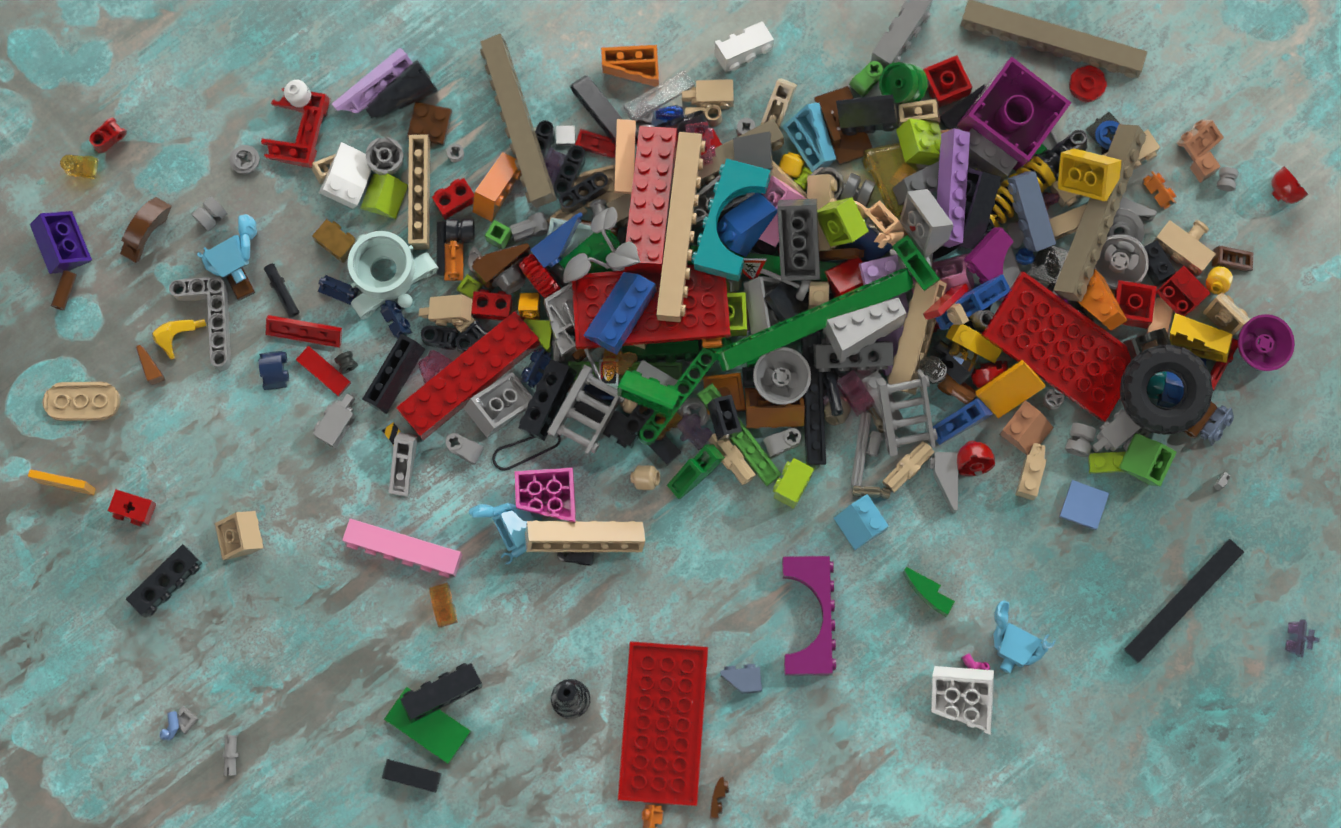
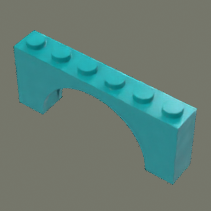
M726 158L725 165L721 164L719 170L720 181H716L714 186V199H710L708 210H710L709 216H705L702 227L704 232L699 234L697 245H699L698 251H694L691 262L694 263V270L739 282L744 266V258L730 252L721 242L717 233L718 218L724 207L736 197L748 193L766 194L771 178V170Z

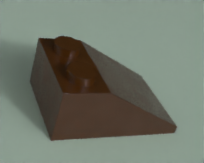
M526 243L491 252L483 257L479 256L471 266L475 277L487 290L493 291L496 288L492 287L494 279L509 269L520 258L532 254L530 246Z

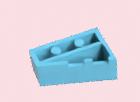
M819 103L807 104L782 126L812 172L821 167L827 168L836 160Z

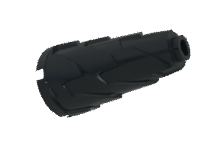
M417 59L390 82L375 99L367 104L368 108L366 111L372 119L374 117L379 119L386 114L403 109L436 93L438 89Z
M566 679L559 682L553 689L551 704L554 711L561 717L575 719L582 716L588 710L590 693L582 682L576 679Z

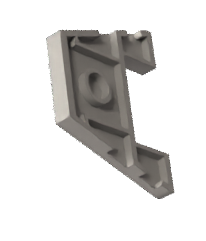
M572 283L544 299L546 312L561 357L576 348L575 343L566 332L573 325L563 305L564 302L567 303L574 318Z

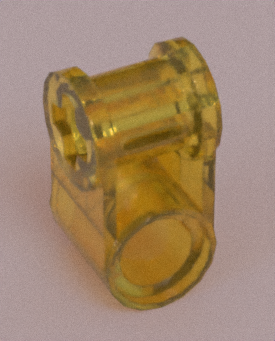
M65 155L60 160L62 169L69 176L95 179L97 177L99 159L96 157Z

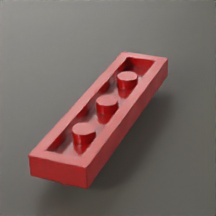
M268 315L266 318V335L338 348L342 344L341 327Z

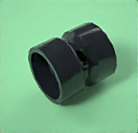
M447 218V243H450V241H457L458 243L459 240L463 243H474V219H463L459 222L458 219Z

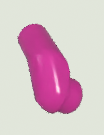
M970 653L961 657L967 669L990 670L987 662H975Z

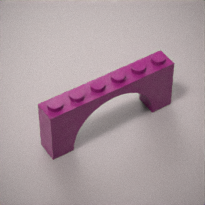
M994 227L963 261L967 264V269L971 273L976 274L980 278L979 282L983 284L1003 274L1004 259L1014 241L1003 228ZM1003 296L1002 298H1000V299L997 300V301H1001V302H1002V301L1004 300L1005 296Z
M783 556L782 558L783 579L795 580L807 586L817 597L822 610V625L816 639L805 649L784 655V676L832 675L833 671H836V659H832V651H836V640L832 639V631H835V619H831V612H835V601L831 600V592H834V581H830V573H834V562L830 561V556Z

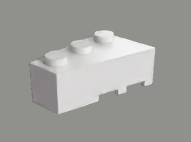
M763 22L743 29L744 33L735 36V34L729 35V40L724 42L720 40L715 41V57L725 73L736 71L740 68L741 64L752 62L757 55L765 54L772 49L774 39Z

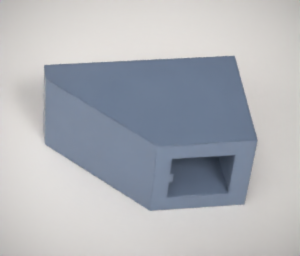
M755 664L743 665L744 668L736 669V666H726L724 670L720 671V676L741 694L762 692L760 667H755Z

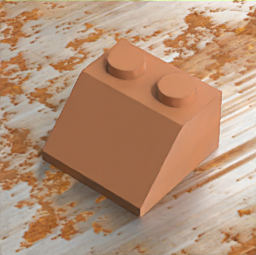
M1025 400L999 435L1024 454L1029 455L1033 444H1041L1054 427L1041 411Z

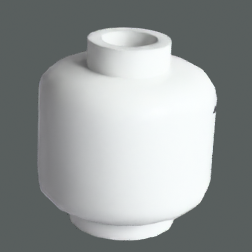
M292 80L284 88L285 98L291 105L303 107L309 103L311 91L304 82Z

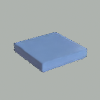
M1072 480L1059 517L1097 530L1109 493Z

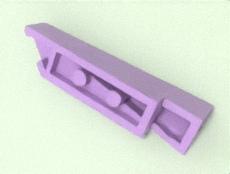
M399 48L332 103L333 107L338 111L361 112L368 107L367 104L375 99L390 82L411 65L412 61Z

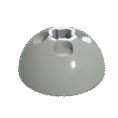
M1116 234L1107 237L1094 269L1104 277L1109 288L1116 290L1118 280L1140 283L1148 271L1149 258L1145 247L1136 238L1125 234Z
M780 347L762 355L758 359L753 374L754 384L759 394L767 401L781 405L790 404L800 399L808 390L811 381L810 367L806 359L799 352L790 348Z

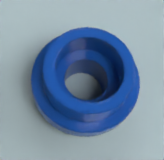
M1021 248L1016 253L1015 259L1022 265H1028L1034 262L1035 256L1033 251Z

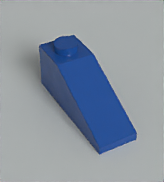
M980 399L970 402L933 426V429L935 428L937 432V443L941 445L993 415L991 410Z

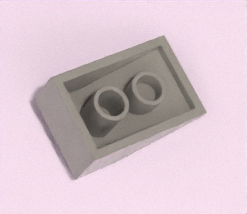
M511 372L470 398L464 410L488 438L524 412L533 397L515 374Z

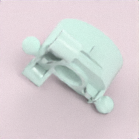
M375 231L360 235L348 256V269L354 281L351 286L353 288L358 287L363 292L351 302L361 319L370 317L380 305L385 303V300L392 301L398 298V305L400 307H410L413 299L409 294H406L411 288L410 286L418 280L428 278L437 272L438 266L429 253H423L414 259L411 251L414 249L412 245L408 246L402 238L391 232ZM390 259L396 264V273L391 280L380 282L372 276V267L378 260Z

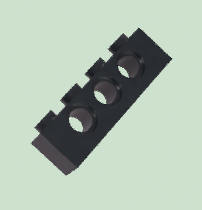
M551 359L544 369V375L536 386V391L528 403L524 416L520 419L518 428L527 435L545 441L548 430L557 416L577 372L570 366Z
M182 544L126 600L141 616L145 618L147 616L150 617L158 610L157 607L162 602L165 603L171 598V593L176 588H181L190 575H194L200 570L202 562L187 546ZM179 564H183V571L176 573V567ZM169 578V584L166 587H162V580ZM154 591L155 598L151 601H148V594Z

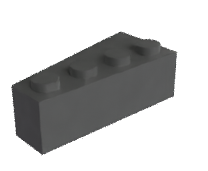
M939 161L904 178L892 188L898 205H904L907 192L928 189L932 196L937 199Z

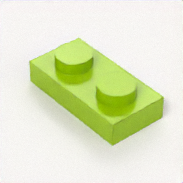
M1126 452L1090 453L1088 457L1089 474L1125 472L1119 468V465Z

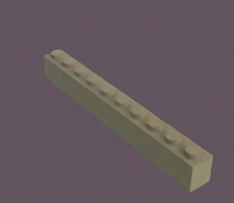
M968 0L960 26L969 31L976 30L986 36L993 35L999 37L1003 41L1017 42L1020 46H1031L1041 52L1048 51L1057 57L1065 56L1075 62L1082 61L1091 66L1105 68L1112 73H1122L1129 78H1138L1140 76L1148 52L974 0Z
M499 33L480 41L482 46L480 53L487 62L485 69L492 78L490 85L493 91L496 90L497 96H495V101L498 107L501 106L502 109L500 116L507 125L505 132L512 141L510 148L517 157L515 164L522 173L520 180L523 187L526 186L527 189L525 193L528 203H532L535 208H538L557 199L506 40Z
M774 119L738 136L742 137L769 131L772 136L771 148L773 151L779 150L784 145V136ZM733 139L701 155L700 159H703V169L699 170L698 177H701L700 187L705 184L708 185L719 176L721 164L725 165L726 158L735 161ZM624 194L607 203V208L614 207L617 211L616 225L618 229L628 226L631 194Z
M1118 125L1107 157L1122 160L1120 179L1107 201L1090 198L1054 287V291L1061 299L1081 302L1087 292L1088 283L1093 276L1101 250L1106 243L1108 232L1113 225V219L1120 207L1122 196L1126 192L1129 178L1133 174V168L1139 158L1142 145L1146 140V134L1139 125Z

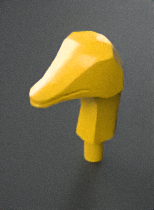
M193 319L169 321L154 330L152 337L155 343L172 360L175 359L172 347L174 336L181 332L196 331L197 328L206 326L205 319L193 321Z

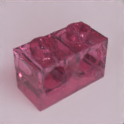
M708 122L685 124L686 133L701 132L705 134L702 137V141H706L705 151L707 153L701 155L700 159H703V165L712 164V157H716L715 145L711 146L710 139L714 138L712 128H708Z
M854 370L837 381L838 389L844 398L848 400L850 407L857 417L874 406V399Z

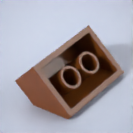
M745 388L746 428H796L804 426L803 396L793 403L781 405L767 401L759 394L756 388Z

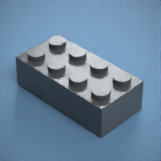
M817 199L778 200L781 281L820 279Z

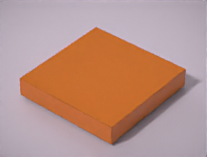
M741 373L705 376L702 379L704 389L713 383L722 396L732 395L736 412L746 410Z

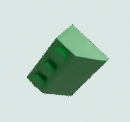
M610 229L606 230V235L616 250L621 244ZM601 231L589 236L564 257L560 264L565 269L568 262L581 253H585L588 258L592 257L606 263V257L612 251ZM590 262L591 267L588 273L611 272L613 270Z
M626 370L617 391L618 396L669 417H672L681 394L675 386H664L660 384L659 380L649 377V379L642 377V374L635 370H631V372Z

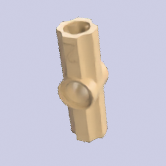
M716 434L711 435L708 442L713 444L725 457L721 461L723 465L732 471L742 485L750 482L756 474L745 462L740 450L735 445L733 446L729 439L717 441Z
M922 441L909 455L904 456L896 465V468L882 481L885 487L890 488L895 493L934 454L932 447Z

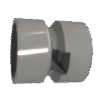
M210 196L203 203V208L198 207L191 215L209 232L216 225V220L220 221L228 213Z
M1073 423L1069 434L1071 438L1067 440L1065 451L1076 456L1089 457L1092 447L1090 442L1094 441L1097 430L1085 424Z

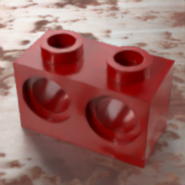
M462 178L454 180L445 189L437 190L432 199L444 220H447V218L474 203V193L466 180ZM459 190L466 191L463 196L457 195ZM444 199L450 200L448 205H441V202Z
M480 289L478 292L474 291L472 317L503 321L511 314L512 295H508L504 291H498L497 293H490L489 290ZM482 300L488 302L485 307H479L478 303ZM500 302L507 304L503 309H498L497 305Z

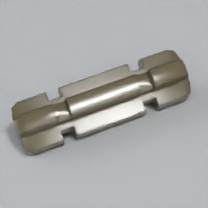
M854 486L852 494L854 497L868 494L870 498L882 497L883 499H889L891 490L884 487L880 489V487L864 486V488H861V486Z

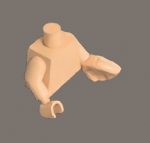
M855 201L862 218H869L880 232L874 242L880 243L878 245L879 248H884L887 242L893 246L907 234L900 221L881 201H878L871 208H866Z

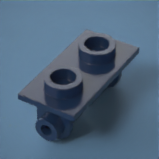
M325 275L324 278H320L318 283L320 287L317 291L351 305L352 300L356 298L359 292V288H353L350 284Z
M385 300L386 304L380 306V312L386 323L393 320V323L389 325L393 336L398 339L403 333L412 334L410 323L402 315V309L398 303Z
M544 348L533 351L530 356L531 362L529 366H526L521 373L522 379L520 382L525 383L528 381L527 385L531 388L537 386L543 376V373L539 372L538 369L544 370L551 360L550 353L545 351L543 354Z

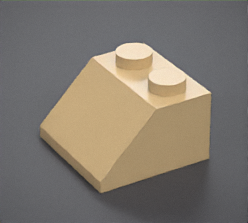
M255 511L235 512L215 523L222 560L253 554L263 549V540L260 535L259 522Z

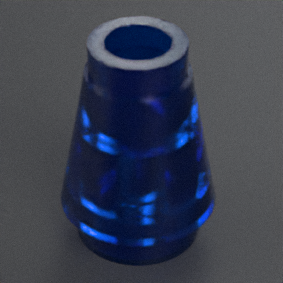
M678 105L663 107L655 111L656 120L669 121L683 116V107Z

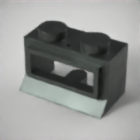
M1166 328L1158 329L1123 342L1127 346L1131 360L1140 353L1139 345L1153 340L1157 341L1158 346L1171 345Z

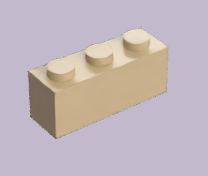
M1170 220L1154 240H1158L1163 251L1169 254L1173 261L1181 263L1193 275L1196 274L1197 276L1202 273L1216 255V253Z

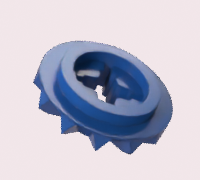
M1105 121L1097 127L1095 140H1097L1099 146L1104 147L1106 150L1110 148L1112 142L1109 137L1106 138L1104 136L1107 135V131L1115 135L1119 123Z

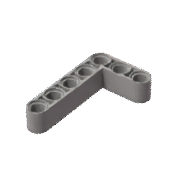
M219 277L181 279L171 282L169 291L178 301L207 299L210 361L217 370H227L231 365L228 288ZM221 284V288L219 290H213L215 285ZM197 286H202L200 292H194ZM183 287V291L180 294H176V290ZM222 302V306L219 309H214L216 303ZM217 321H223L220 327H215ZM218 339H224L222 345L216 346ZM218 358H225L222 364L216 363Z

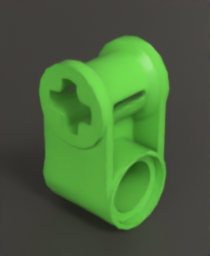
M878 61L868 63L850 81L849 85L860 96H866L879 82L883 71L881 63Z

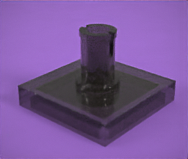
M1053 245L1039 250L1028 275L1037 281L1055 287L1069 251Z

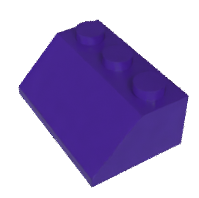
M72 211L40 213L30 223L49 274L62 273L63 270L70 271L92 261Z

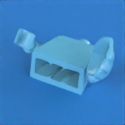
M247 214L238 217L239 235L232 236L209 250L204 247L205 252L203 254L197 253L198 257L202 258L207 271L221 277H227L231 274L236 283L246 279L241 268L249 264L250 240L257 234L256 221Z
M505 503L496 507L480 504L469 509V514L473 518L494 517V523L507 550L512 551L511 553L504 552L501 555V558L505 555L510 556V560L505 563L507 565L512 562V558H517L526 552L525 529L527 521H542L540 514L516 509V504Z
M1003 600L998 603L994 612V619L997 624L993 634L994 647L998 650L997 655L1004 658L1000 669L1011 673L1014 665L1019 667L1024 665L1030 666L1039 661L1048 651V648L1054 646L1056 640L1048 643L1046 639L1049 637V634H1047L1042 641L1034 635L1008 623L1009 602Z

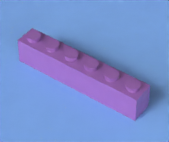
M955 128L941 134L937 202L953 223L950 238L942 245L945 247H952L963 243L970 132Z

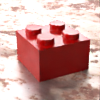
M958 55L923 69L927 77V91L932 100L936 99L939 108L971 94L973 86Z

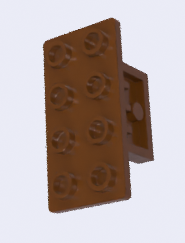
M849 86L814 97L815 103L820 104L839 165L874 153L867 133L859 132L856 135L848 136L843 134L840 129L836 101L854 99Z

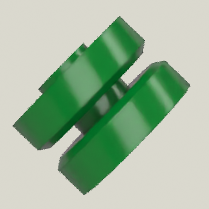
M893 62L882 71L879 79V89L882 96L893 94L896 104L919 102L925 96L927 90V77L922 68L917 65Z

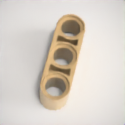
M1087 204L1049 219L1055 240L1077 232Z

